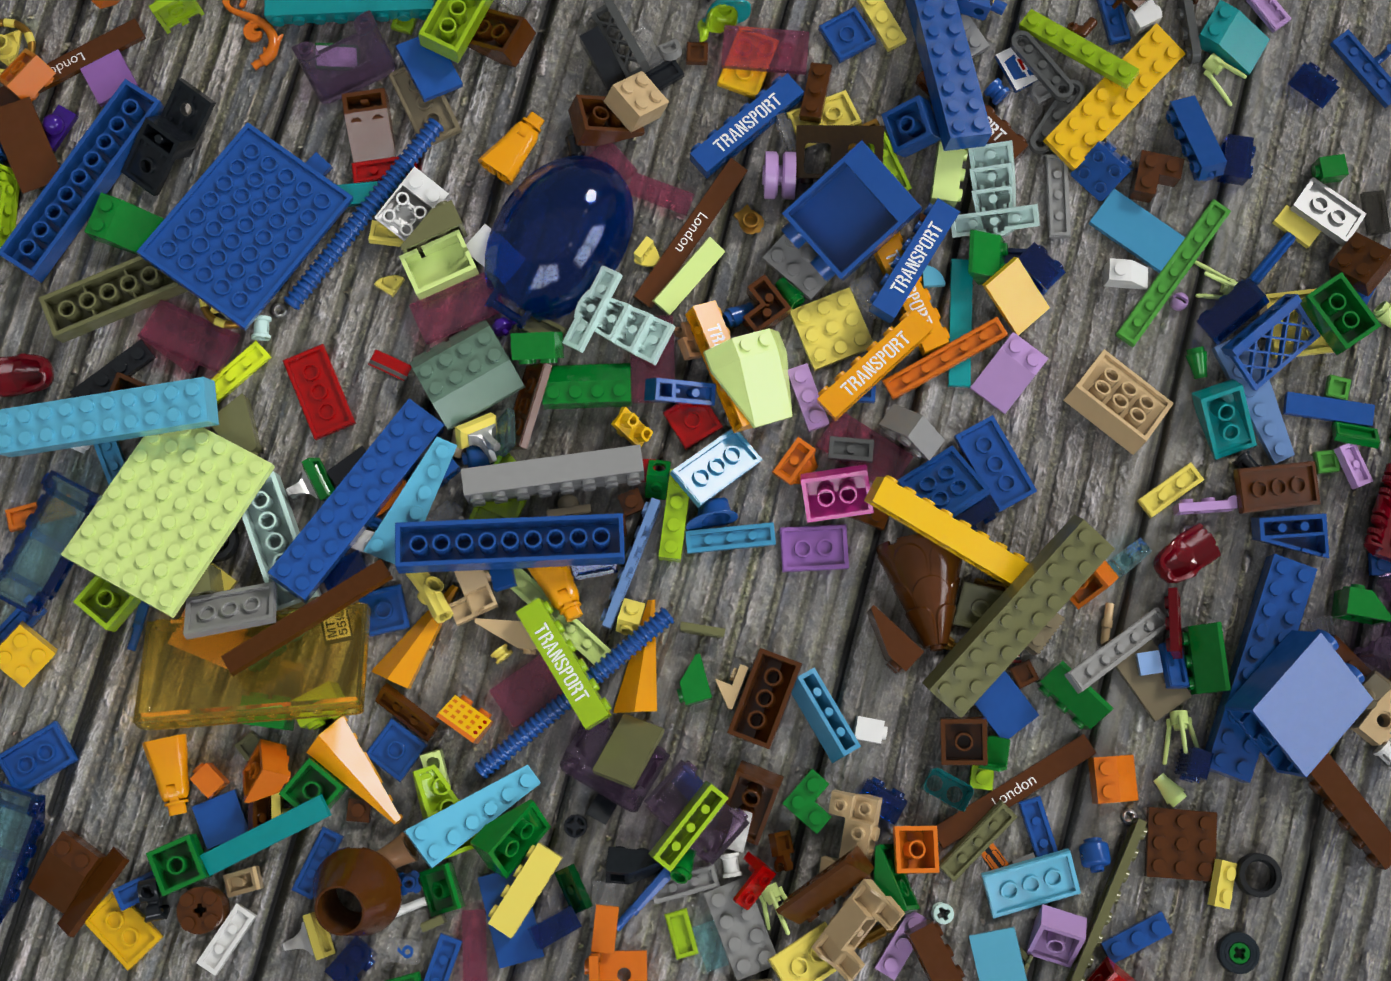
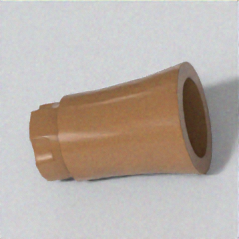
M404 832L376 851L389 860L395 869L418 861L415 846Z

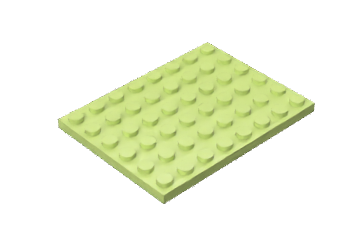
M204 427L145 436L136 446L61 555L169 617L174 618L275 466Z

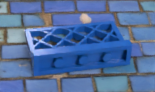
M1285 294L1221 348L1225 355L1230 356L1252 390L1256 391L1320 337L1319 332L1300 305L1302 300L1298 294ZM1293 310H1296L1298 313L1297 324L1289 323L1290 313ZM1277 324H1283L1281 337L1273 336V329ZM1288 325L1296 326L1295 339L1286 338ZM1302 327H1306L1311 333V336L1306 340H1300ZM1261 337L1266 338L1265 351L1256 350L1257 341ZM1272 339L1280 340L1278 353L1270 352ZM1286 341L1294 342L1293 351L1290 354H1284ZM1245 351L1250 352L1248 365L1243 364L1239 359V356ZM1256 353H1264L1262 366H1254ZM1270 354L1278 355L1277 364L1273 368L1268 367ZM1253 368L1262 369L1261 377L1256 382L1252 378Z

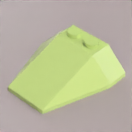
M769 328L734 337L703 352L711 374L753 428L792 417L787 351L778 331Z

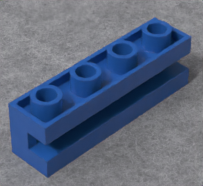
M1196 96L1170 101L1169 109L1166 111V119L1174 129L1175 139L1179 140L1184 157L1187 156L1191 172L1195 173L1198 181L1207 179L1208 172H1213L1215 177L1223 175L1227 160Z

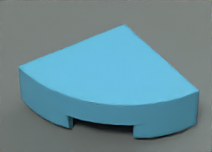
M927 265L922 273L923 288L945 287L946 284L942 274L936 268Z

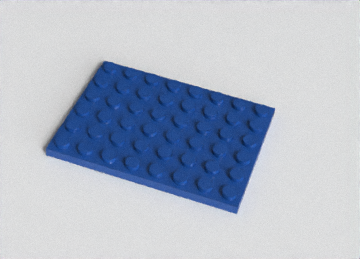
M247 122L136 252L144 260L246 331L353 201V196Z

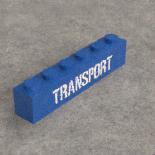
M788 73L783 77H777L769 89L760 91L752 103L744 104L735 117L730 116L723 123L724 126L718 131L715 129L710 132L707 140L702 144L697 143L691 149L690 161L706 179L803 100V89Z
M937 198L934 205L929 203L923 213L926 215V218L923 222L919 220L912 231L916 233L912 240L908 238L903 245L902 250L905 252L902 257L896 256L890 266L893 268L890 275L885 274L880 282V285L883 286L879 293L875 291L870 298L869 303L872 305L868 310L869 312L892 324L959 215V210Z

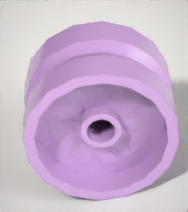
M765 151V164L762 169L764 199H775L778 193V186H781V196L783 199H795L796 152H784L782 165H779L778 153L776 151Z

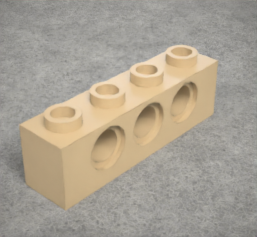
M1391 689L1377 702L1374 709H1369L1362 717L1359 716L1350 728L1372 746L1384 745L1391 738ZM1379 715L1384 719L1382 727L1377 722Z

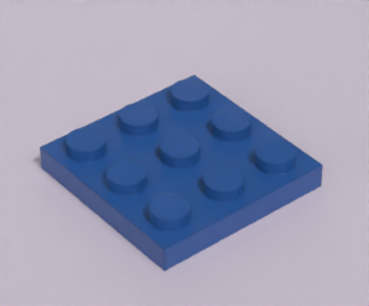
M953 445L931 458L930 461L928 460L898 479V484L901 487L907 486L917 492L916 496L921 499L923 497L930 499L935 503L934 506L940 510L946 509L953 513V518L991 494L990 488Z

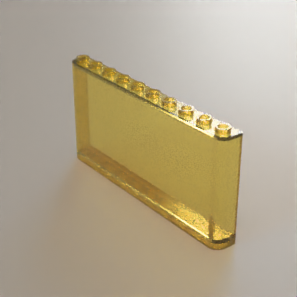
M362 602L349 605L234 677L230 674L221 656L275 623L186 640L183 635L185 617H179L174 620L157 619L156 621L147 622L133 723L143 730H164L361 714L364 712L371 609L368 604ZM297 608L276 611V622L293 613Z

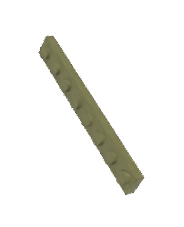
M1133 818L1086 930V940L1074 960L1065 981H1085L1083 975L1086 968L1089 969L1094 961L1092 954L1095 947H1099L1102 942L1103 934L1101 932L1104 925L1107 926L1111 920L1112 913L1110 911L1113 904H1117L1121 892L1119 889L1122 882L1125 883L1129 877L1130 870H1128L1131 861L1134 862L1138 855V843L1146 836L1147 828L1145 826L1147 822L1142 819Z

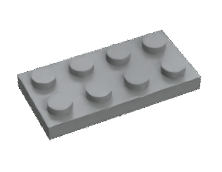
M273 581L187 598L184 637L188 640L276 623V583Z
M746 876L704 892L737 981L771 968L767 959L776 954L757 903L755 902L749 910H746L733 901L735 895L746 883Z

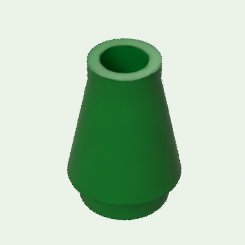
M785 277L775 283L779 293L790 305L791 310L800 307L804 303V293Z
M1204 346L1187 349L1185 357L1194 375V379L1208 377L1207 351H1205Z
M688 849L670 872V877L673 881L685 884L691 879L694 858L696 856L692 849Z

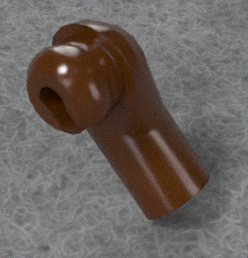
M1089 17L1083 25L1074 24V22L1069 23L1067 29L1085 38L1098 22L1095 18Z

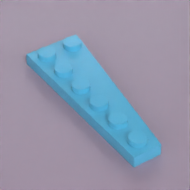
M440 437L435 438L363 552L395 564V523L422 522L426 520L457 448L456 444Z
M525 765L407 828L404 833L428 866L433 868L541 782L529 765Z

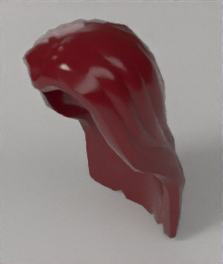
M20 353L15 356L0 357V397H13L42 391L48 388L54 380L53 366L43 356Z
M1198 523L1180 533L1159 551L1154 559V570L1165 582L1179 583L1196 576L1202 568L1220 557L1221 553L1219 547L1216 546V541L1212 534L1208 533L1201 523Z

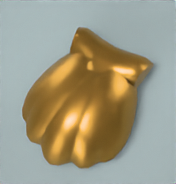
M748 204L733 215L738 220L741 229L747 234L760 233L761 228L764 227L763 217L754 210H751Z

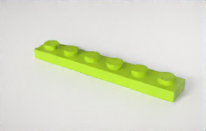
M1030 9L1019 23L1020 30L1029 32L1039 41L1125 89H1128L1139 74V68L1033 9Z

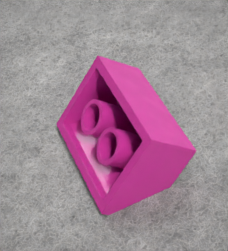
M867 464L801 474L807 523L874 513L873 506L864 501L870 490Z

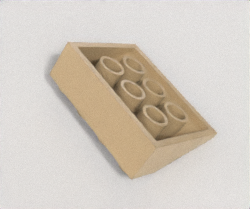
M1105 349L1063 400L1132 455L1147 442L1174 404Z

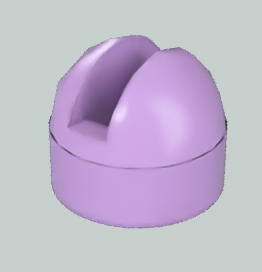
M1182 292L1175 293L1170 299V306L1176 311L1185 309L1189 303L1188 296Z

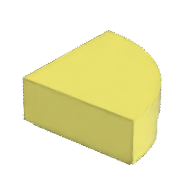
M391 275L378 279L374 285L391 297H394L405 279L399 275Z

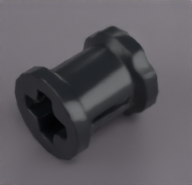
M1249 450L1232 462L1234 465H1238L1240 469L1262 466L1261 464L1258 465L1249 455Z

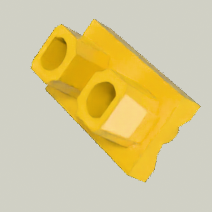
M621 407L618 416L611 423L617 430V434L620 437L624 436L632 445H640L642 447L644 442H648L653 434V431L646 427L639 420V417L627 407Z

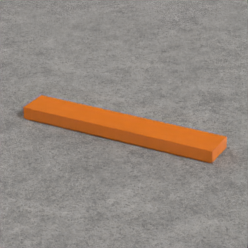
M995 317L882 380V383L894 401L1008 337V333L999 318Z

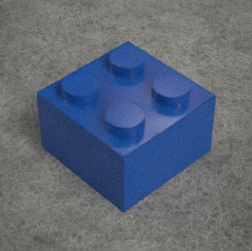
M919 95L881 114L893 151L899 156L906 158L941 140L930 102Z

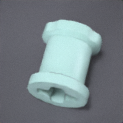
M257 316L253 321L254 330L251 339L257 341H269L271 339L269 323L272 321V318L270 316Z
M937 902L932 906L931 917L938 923L948 924L954 918V911L950 905ZM940 907L944 910H947V912H945L944 919L940 916H937V914L940 913Z

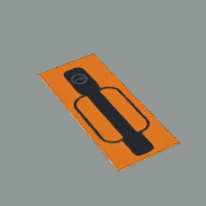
M994 843L981 854L992 870L1009 865Z

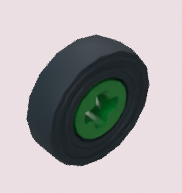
M1239 931L1224 935L1218 942L1216 949L1217 958L1221 966L1235 974H1246L1253 970L1258 964L1260 957L1256 941L1248 934ZM1234 949H1242L1241 954L1243 957L1234 958L1233 955L1236 953Z

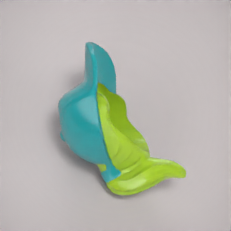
M746 0L714 1L709 7L706 17L699 20L697 24L699 42L706 41L709 32L723 33L745 21L751 14V4Z

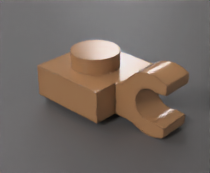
M689 322L680 323L681 326L675 327L673 332L676 337L680 338L677 342L684 360L701 358L702 355L692 335Z

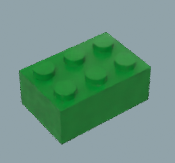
M1342 272L1301 299L1300 305L1336 356L1382 326Z

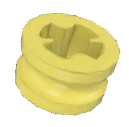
M507 644L502 645L490 655L492 658H496L497 665L513 654L512 650L507 649Z

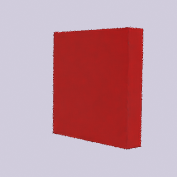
M676 404L663 412L664 417L685 450L723 428L714 411L708 405Z

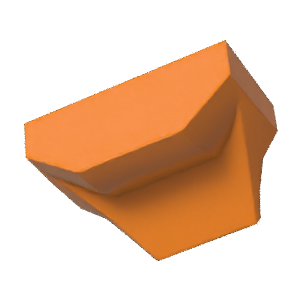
M797 437L772 473L789 485H801V474L815 472L818 468L815 459L816 449L800 437Z

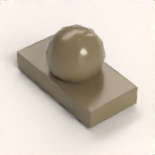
M567 494L562 495L558 500V509L546 510L547 516L591 515L592 509L590 504L579 505V501L574 495Z

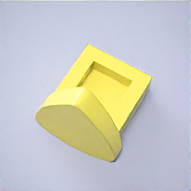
M648 236L645 237L634 251V262L641 266L654 267L660 258L654 246V241Z

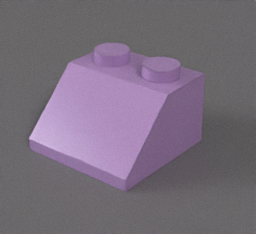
M1042 904L1034 921L1026 954H1032L1034 957L1071 968L1086 940L1087 918Z

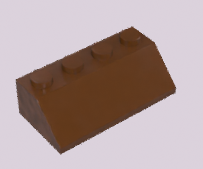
M760 648L727 733L770 750L802 663Z
M857 845L791 893L776 911L778 914L799 925L806 920L810 923L820 915L818 911L822 908L827 911L837 903L835 899L840 895L842 898H845L854 890L852 888L854 885L860 884L863 879H870L871 876L869 874L875 867Z

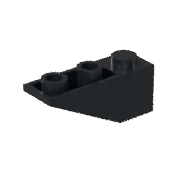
M608 847L606 883L629 885L658 874L664 867L648 854L651 850L646 848Z

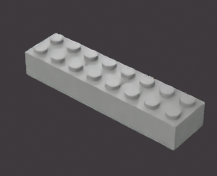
M640 445L461 469L464 497L468 504H472L473 507L484 506L486 502L491 501L501 504L513 498L523 501L535 495L545 498L557 492L567 495L579 489L589 492L601 486L611 489L618 487V484L627 483V485L632 486L640 484V481H645Z

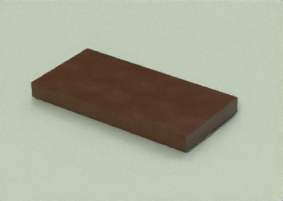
M27 97L0 106V143L22 194L46 187L60 166L31 98Z
M539 363L526 366L522 378L525 388L518 391L502 446L507 450L528 448L552 369L551 364Z
M1315 461L1233 470L1239 514L1321 505Z

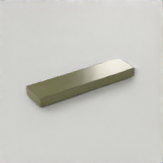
M999 800L940 860L939 868L955 882L1017 818L1016 814L1003 801Z

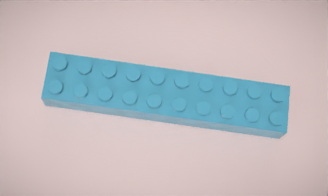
M198 377L0 409V455L17 457L219 425L215 381L206 377Z

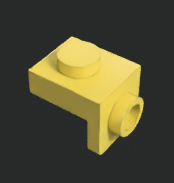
M624 598L615 631L626 636L632 635L633 630L637 631L643 616L645 603Z

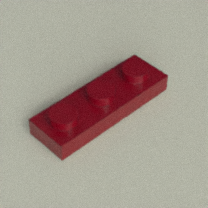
M1177 587L1168 588V596L1164 597L1165 609H1169V617H1165L1166 630H1170V638H1166L1167 652H1171L1173 659H1183L1180 593Z

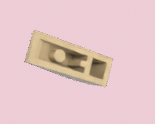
M475 618L477 625L519 650H523V654L536 655L538 649L521 621Z

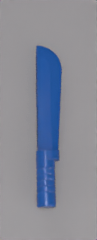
M143 601L138 605L132 625L133 632L127 649L131 651H136L150 607V605L145 604Z
M664 867L632 905L626 909L618 919L617 931H621L633 915L637 916L639 911L670 881V871Z

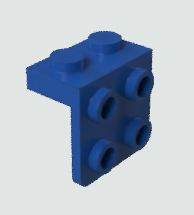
M1108 140L1106 142L1099 141L1084 157L1085 160L1071 172V176L1098 201L1105 200L1115 187L1135 169L1131 166L1133 162L1124 154L1120 156L1115 151L1117 149L1115 145Z

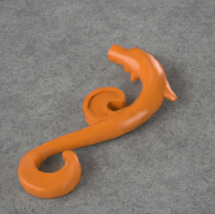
M222 0V4L230 13L249 21L243 28L244 36L249 42L257 43L262 39L263 33L262 31H255L257 28L265 31L268 37L267 48L263 47V53L251 65L255 70L264 65L268 66L276 58L284 34L278 36L274 27L264 18L232 7L230 0ZM240 0L239 7L244 8L248 0Z

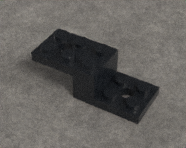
M183 78L177 79L162 114L145 118L121 173L151 195L158 196L175 160L191 157L216 102ZM187 103L191 106L192 111L190 115L187 114L185 109ZM146 160H148L151 164L150 171L146 169Z

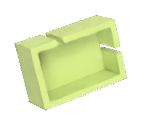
M459 229L422 245L421 248L426 257L421 258L417 248L399 256L420 302L480 275Z

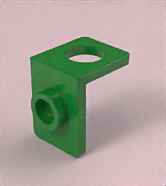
M649 460L645 487L646 498L666 500L671 466L670 461ZM660 465L663 466L665 470L656 471L653 469V467Z
M988 736V765H979L978 768L998 772L1007 770L1010 739Z

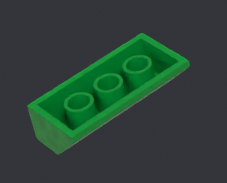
M631 363L552 366L542 398L544 409L632 407Z

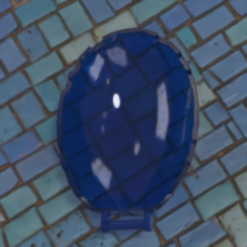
M584 155L567 156L541 166L523 180L503 205L489 234L485 251L484 272L487 287L493 290V292L487 299L485 306L488 308L493 307L517 323L518 328L523 329L531 316L541 322L542 320L558 319L570 314L576 309L583 294L590 290L602 265L614 271L617 269L625 255L632 234L634 208L629 187L615 168L598 158ZM499 295L525 312L524 315L520 316L497 300Z

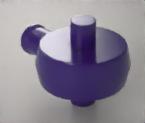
M506 317L497 318L494 320L491 329L498 337L507 336L512 326L517 324L518 321L515 317L510 320Z

